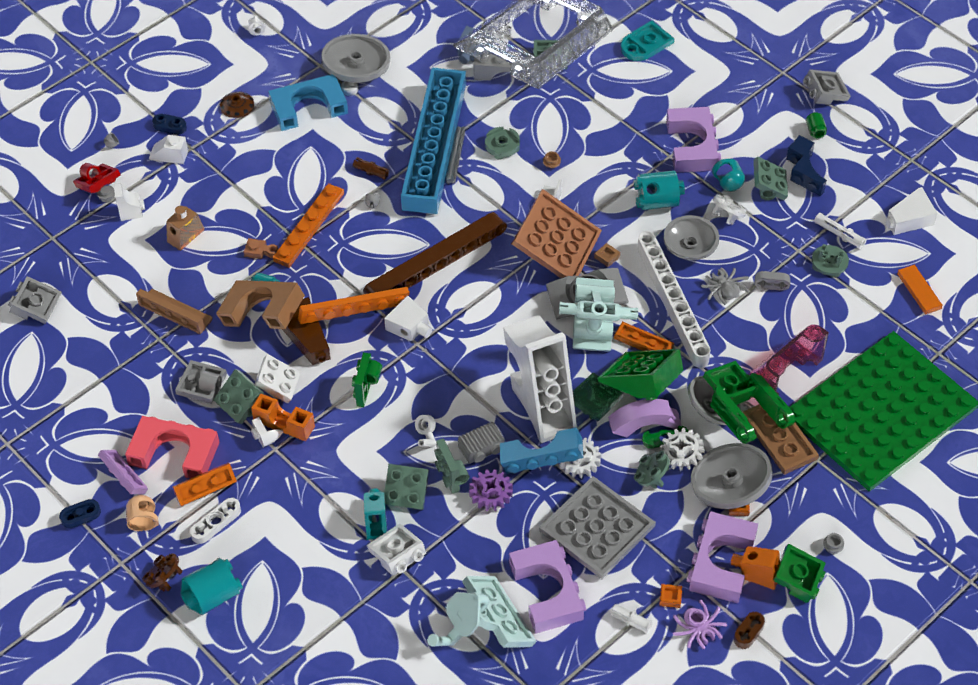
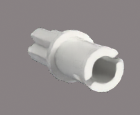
M615 604L610 612L612 616L626 622L627 626L631 625L646 634L653 621L636 614L635 610L632 612L618 604Z

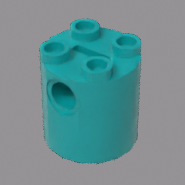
M675 170L638 174L636 179H634V189L638 191L636 206L642 210L679 206L680 195L685 194L684 181H678ZM647 188L651 189L652 194L647 192Z
M219 557L211 564L201 567L182 578L181 597L189 609L204 615L228 599L240 594L239 590L243 589L240 580L232 575L233 567L228 559L222 560Z

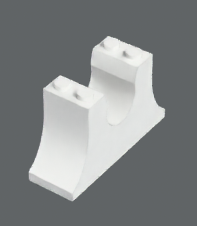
M540 315L503 327L505 343L516 359L520 371L510 374L512 390L527 411L539 441L544 443L554 439L557 431L576 428L577 423L567 343L564 333L555 334Z

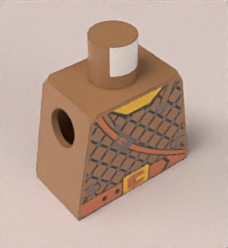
M177 206L175 213L166 222L167 243L180 251L204 231L198 214L186 206Z

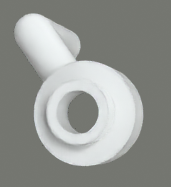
M420 415L415 421L416 431L426 436V439L418 441L419 447H433L436 445V440L432 433L435 430L436 422L431 415Z

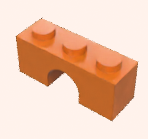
M260 394L251 407L253 419L259 417L264 426L274 430H283V433L305 442L315 428L313 413L295 407L292 413H289L280 407L277 399L264 394Z

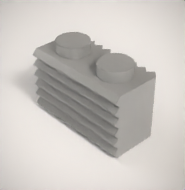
M494 422L487 423L483 427L481 426L458 437V447L469 464L473 462L479 463L488 455L500 453V443L505 442L504 437Z

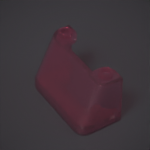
M819 325L806 327L786 340L753 368L748 375L751 373L762 375L779 395L777 392L779 377L791 363L796 360L801 365H804L807 361H812L817 366L823 360L829 332Z

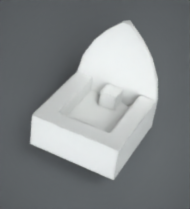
M259 417L252 420L253 428L251 433L255 440H259L262 447L274 443L283 433V430L279 429L267 431Z

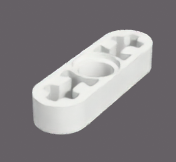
M228 498L195 523L190 529L192 540L197 544H203L237 518L241 513L239 501L235 498ZM215 517L222 519L218 524L210 523L211 519Z

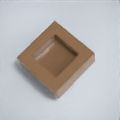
M606 243L594 253V258L606 267H610L620 258L621 252Z

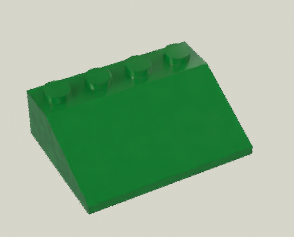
M680 349L625 352L598 377V381L636 398H646V400L657 399L684 371Z

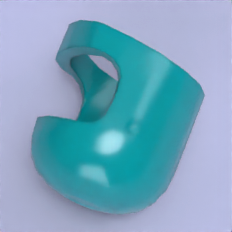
M721 159L712 168L714 177L720 181V185L724 190L732 192L743 186L745 175L736 160ZM729 164L731 166V172L724 176L717 175V171L722 165Z

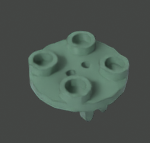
M823 244L813 252L812 268L824 275L836 278L848 268L849 258L843 249Z
M664 451L643 455L639 460L640 465L634 475V479L642 486H652L655 489L657 486L663 487L664 482L661 478L669 470V456Z

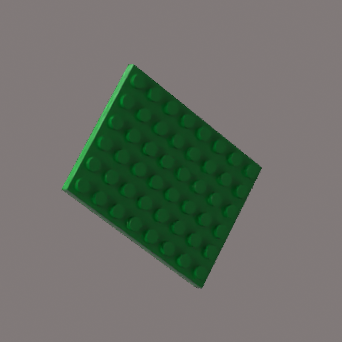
M892 331L789 408L793 411L795 423L800 430L870 492L978 408V401L896 332Z

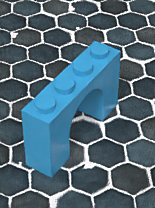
M333 74L268 91L270 104L281 131L298 127L294 106L303 99L315 98L324 102L331 118L348 114L347 100L336 76Z

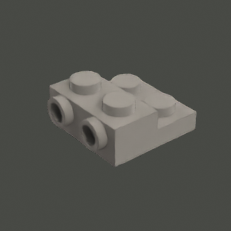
M810 69L803 79V85L810 91L809 97L814 99L816 104L830 105L833 100L848 101L851 97L838 72Z
M27 276L24 282L20 281L18 284L16 297H11L8 304L11 307L9 312L26 320L28 317H31L46 324L62 292Z

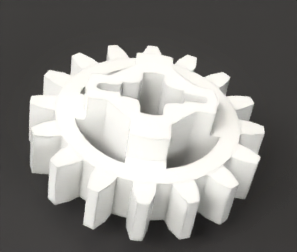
M682 428L681 432L674 429L675 434L667 433L668 439L663 438L664 445L660 446L661 451H664L669 456V464H671L672 469L679 466L680 471H682L683 467L686 466L690 470L691 464L697 466L696 460L703 459L702 453H705L703 440L700 439L698 433L694 435L692 429L689 432H686L685 428Z
M584 438V458L572 462L560 463V469L565 468L566 475L571 472L573 478L576 474L580 478H583V474H586L588 477L591 476V471L596 473L597 467H600L601 453L599 452V447H594V441L587 443V438Z

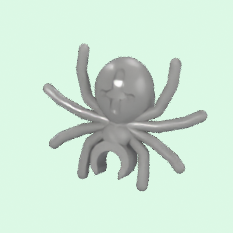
M720 268L718 269V276L712 273V279L707 275L705 276L713 285H701V287L715 288L709 294L708 300L718 290L717 293L720 301L726 305L727 303L724 299L736 298L740 293L739 287L749 293V289L745 285L737 282L739 280H748L749 277L733 278L736 268H733L731 275L728 277L727 272Z

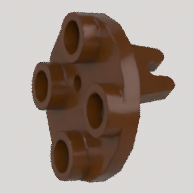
M173 553L165 557L163 555L158 556L154 560L153 568L142 578L146 586L149 588L158 587L162 591H169L171 586L166 580L172 574L181 575L183 572L178 566L179 557Z

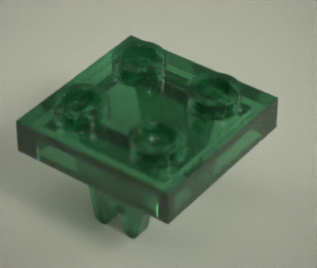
M592 373L573 391L574 406L583 411L584 415L587 414L590 419L593 418L598 422L623 398V392L599 382V376Z

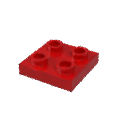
M84 163L79 170L81 176L75 179L73 183L79 189L89 193H96L104 185L115 182L116 178L121 176L118 169L105 164L96 166Z

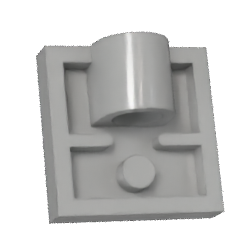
M190 360L175 389L176 395L212 404L227 375L226 369Z

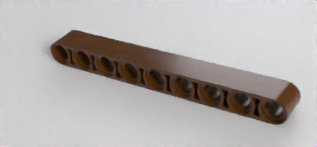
M491 212L369 282L364 287L363 293L369 294L402 287L409 289L504 233L507 224L495 212Z

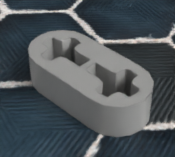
M760 271L755 274V286L760 289L782 291L790 288L791 278L786 273Z

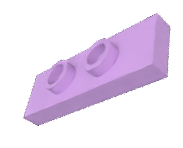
M101 450L98 456L130 494H145L147 492V486L116 450Z

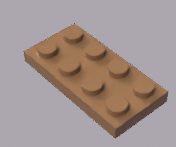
M760 404L743 411L744 415L748 418V422L754 428L755 435H757L761 444L784 475L818 460L819 454L796 423L785 429L780 428Z

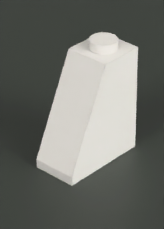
M920 187L889 210L886 225L891 229L893 235L933 226L937 212L923 188Z

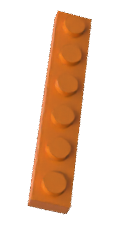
M329 183L326 185L275 253L273 262L287 268L291 267L342 198L344 189Z
M407 287L302 305L299 309L298 320L300 324L312 323L396 307L409 296L410 292Z

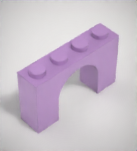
M709 107L667 109L666 124L668 134L692 133L698 135L704 141L697 146L674 147L672 160L676 173L712 171L713 166L721 160V153L717 152L719 143L718 139H715L716 127L712 125L714 124V116L710 114Z
M710 511L708 519L704 518L701 530L704 531V535H699L697 547L700 548L699 552H694L692 565H695L694 570H689L688 573L689 591L739 603L745 575L718 568L711 562L708 554L714 548L725 545L745 550L748 546L753 547L758 523Z
M557 540L509 553V565L515 581L544 574L555 578L562 587L561 592L556 597L529 605L528 616L535 634L582 621L586 611L584 600L578 596V584L576 581L573 582L571 578L573 575L571 566L566 564L564 560L566 559L564 548L559 547Z

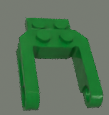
M736 361L704 373L703 378L714 390L710 406L743 444L754 441L757 435H755L754 428L737 404L748 401L751 398H755L780 428L785 429L794 425L795 416L793 411L762 375L755 373L748 375Z

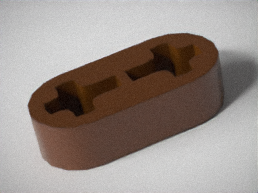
M749 613L737 628L734 635V643L738 648H749L762 632L765 618L761 613ZM755 620H758L759 623H758V624L756 623V624L753 626V628H752V627H751V622H754ZM747 632L748 638L743 641L740 640V637H743Z

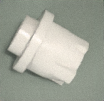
M255 15L248 20L250 34L258 36L264 33L265 24L258 16Z

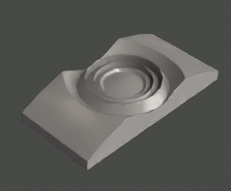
M618 268L598 269L588 274L567 276L546 284L556 320L574 316L559 314V303H575L576 278L613 280L615 287L614 303L623 305L629 302Z

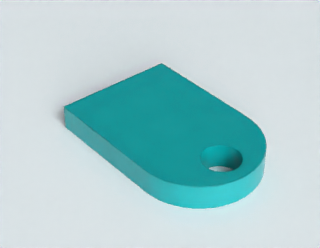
M651 20L622 39L621 52L630 60L644 61L674 44V38Z

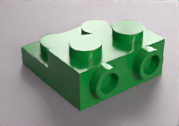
M788 543L782 554L773 581L790 589L788 594L808 603L811 599L814 600L819 593L817 586L825 576L826 572L823 569L826 563Z

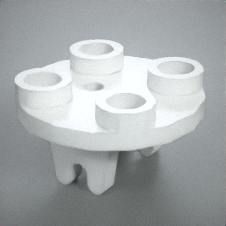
M716 194L714 196L713 202L716 205L712 214L719 215L723 209L726 210L727 214H729L726 223L729 225H733L738 217H745L747 208L739 204L735 205L732 203L733 199L726 195L722 197Z

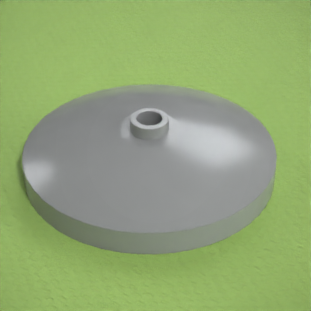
M347 34L332 39L324 46L322 50V65L330 75L333 74L339 80L354 83L367 82L377 79L388 70L390 52L383 42L372 36Z
M743 443L726 444L710 450L702 456V460L697 461L698 465L694 466L691 473V484L697 498L704 504L718 509H734L754 502L766 492L773 476L768 456L761 449Z

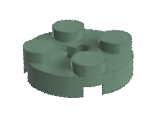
M504 127L493 128L487 133L485 148L496 159L509 157L520 150L519 134L511 128L509 130L504 129Z

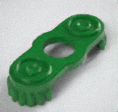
M679 425L677 428L678 432H681L682 428L689 432L687 427ZM661 430L650 434L649 431H646L642 435L643 444L647 448H658L664 445L659 439L660 436L667 435V433L673 435L675 432L674 430Z

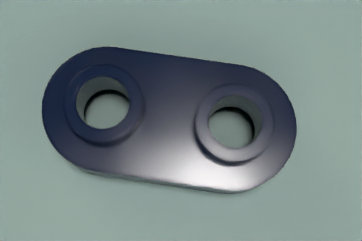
M158 114L153 117V127L157 131L180 135L187 130L186 121L181 117L167 114Z
M87 499L64 508L60 512L59 518L64 527L73 528L98 518L101 509L96 500Z

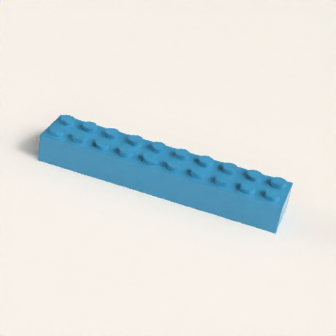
M431 68L401 193L402 211L438 214L455 131L466 89V71Z

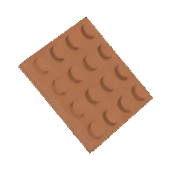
M542 189L538 193L511 244L560 278L579 276L602 230Z

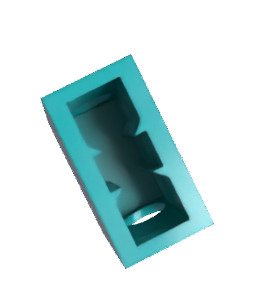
M376 488L364 493L367 540L377 539L387 532L384 492ZM379 515V522H373L372 516Z

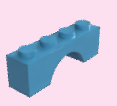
M577 427L557 431L552 442L540 449L526 448L519 439L500 443V464L506 474L528 469L533 470L548 465L553 466L557 463L572 462L584 458L582 436Z

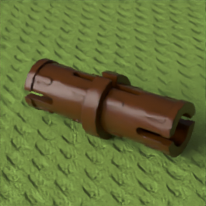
M356 157V160L353 162V168L367 172V175H374L384 180L389 175V169L378 166L373 161L368 162Z

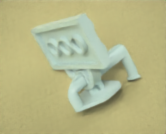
M466 576L462 582L468 593L456 592L446 606L447 615L454 628L447 636L431 634L427 639L429 646L432 647L452 646L462 636H470L480 626L486 630L493 631L503 648L532 647L536 643L534 636L495 576Z

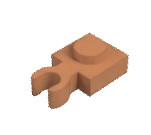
M248 238L244 249V257L262 259L263 255H266L269 258H273L275 252L271 251H278V247L274 244L267 245L264 240Z

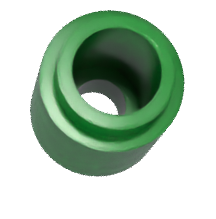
M815 112L809 114L806 118V124L810 135L815 139L823 138L826 135L827 127L822 114Z

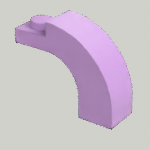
M663 399L635 401L619 408L608 417L612 433L626 438L637 429L647 425L658 424L672 429H677L679 425L682 426L677 410L670 408L668 401Z

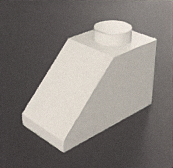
M167 135L153 145L149 160L184 164L188 153L186 137Z

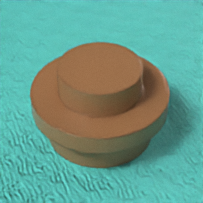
M548 152L543 158V164L548 168H556L561 163V158L556 152Z

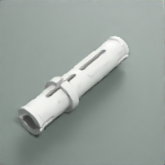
M818 213L815 217L814 222L841 237L842 241L849 242L859 249L864 247L866 239L854 233L853 229H847L822 213Z

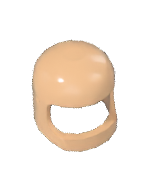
M137 495L129 499L126 504V519L129 529L145 531L159 525L158 516L154 513L156 506L152 498L146 495Z

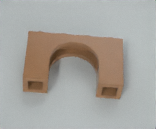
M236 280L216 314L224 326L240 327L253 306L262 301L270 300L262 317L270 329H286L305 295L297 282Z

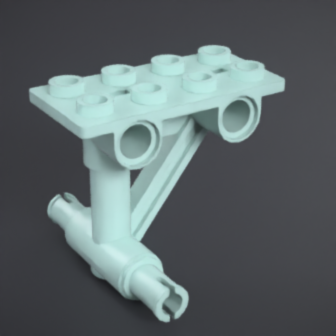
M576 278L575 303H559V314L574 315L573 349L610 352L613 336L612 321L638 319V308L621 307V305L614 303L615 287L613 280Z

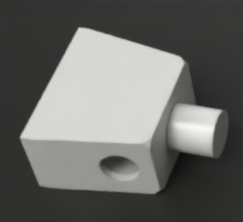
M409 296L384 318L386 331L409 341L414 340L419 334L428 338L432 333V328L428 326L427 312Z

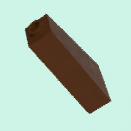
M309 297L301 301L286 329L282 330L310 363L314 365L331 360L330 349L319 321L300 324L298 320L300 306L311 304Z

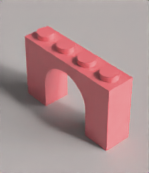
M142 416L125 456L128 465L147 469L154 452L160 445L169 441L184 442L190 448L182 468L185 478L191 479L209 470L220 442L217 431L212 429H203L190 424L184 425L171 420L165 421L156 417Z

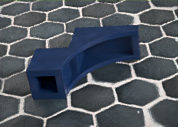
M799 135L788 147L786 160L795 164L792 168L790 180L821 196L825 192L827 180L814 170L810 162L815 143Z

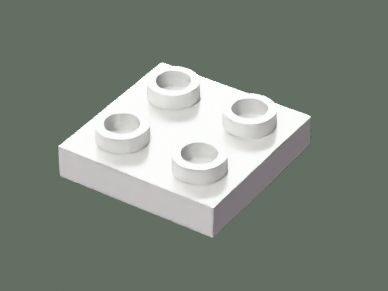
M267 354L263 358L254 385L288 404L292 400L301 372Z

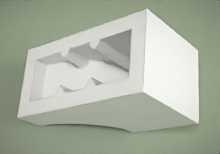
M115 183L114 192L121 221L143 218L142 210H145L144 200L139 198L138 192L127 191L121 183Z

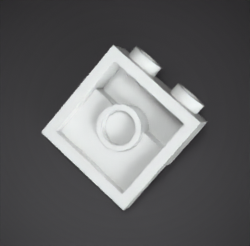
M398 524L367 545L369 552L379 559L382 567L393 576L397 573L405 572L407 566L413 562L421 561L424 555L427 554L423 542L402 524Z

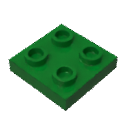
M363 352L361 360L357 362L356 370L358 372L352 379V387H354L353 398H356L357 407L365 406L370 386L378 383L382 370V364L372 360L371 353Z

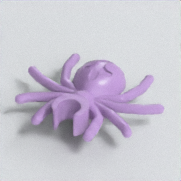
M699 600L704 612L696 608L687 609L684 613L686 624L681 622L676 615H673V618L679 625L689 630L673 632V635L682 636L693 633L688 640L687 647H691V643L696 636L700 647L705 649L704 645L708 644L705 636H710L713 641L715 634L720 639L723 638L720 632L711 626L726 627L727 623H710L718 615L721 608L717 607L715 613L708 619L707 606L702 600Z

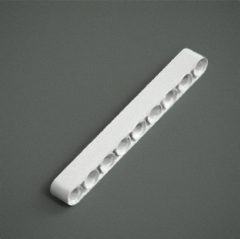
M643 231L638 237V252L692 364L697 368H704L709 364L710 347L655 235L650 231Z

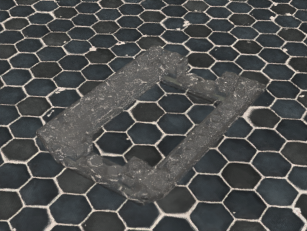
M514 0L454 43L453 47L481 61L490 54L496 55L511 63V76L539 89L611 33L613 27L602 7L587 0ZM534 4L547 11L558 4L570 9L572 12L578 13L576 25L578 26L537 57L492 36Z

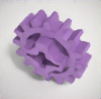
M488 469L485 471V474L478 472V478L473 477L472 483L469 484V497H472V503L478 502V508L480 509L485 506L486 511L490 507L496 511L497 506L503 509L504 502L509 504L510 497L513 496V484L510 483V478H504V472L497 474L496 469L492 473H489Z

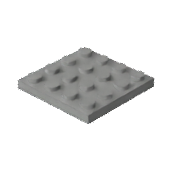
M592 476L539 527V532L551 541L557 540L559 547H563L565 552L599 578L603 579L655 527L656 522Z

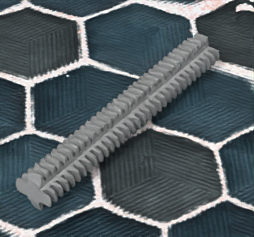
M458 126L455 131L446 175L447 184H454L456 181L465 136L464 126Z

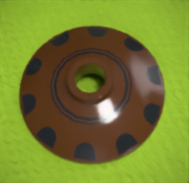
M245 92L229 93L220 101L221 112L231 118L244 117L254 108L253 98Z

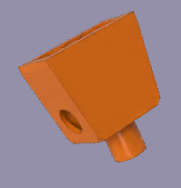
M748 546L744 555L735 553L732 555L731 566L741 568L742 575H745L744 580L775 590L777 583L773 581L780 562L778 550Z

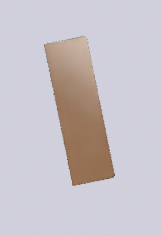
M140 289L136 293L139 306L200 335L213 320L212 316L154 289H151L149 292Z

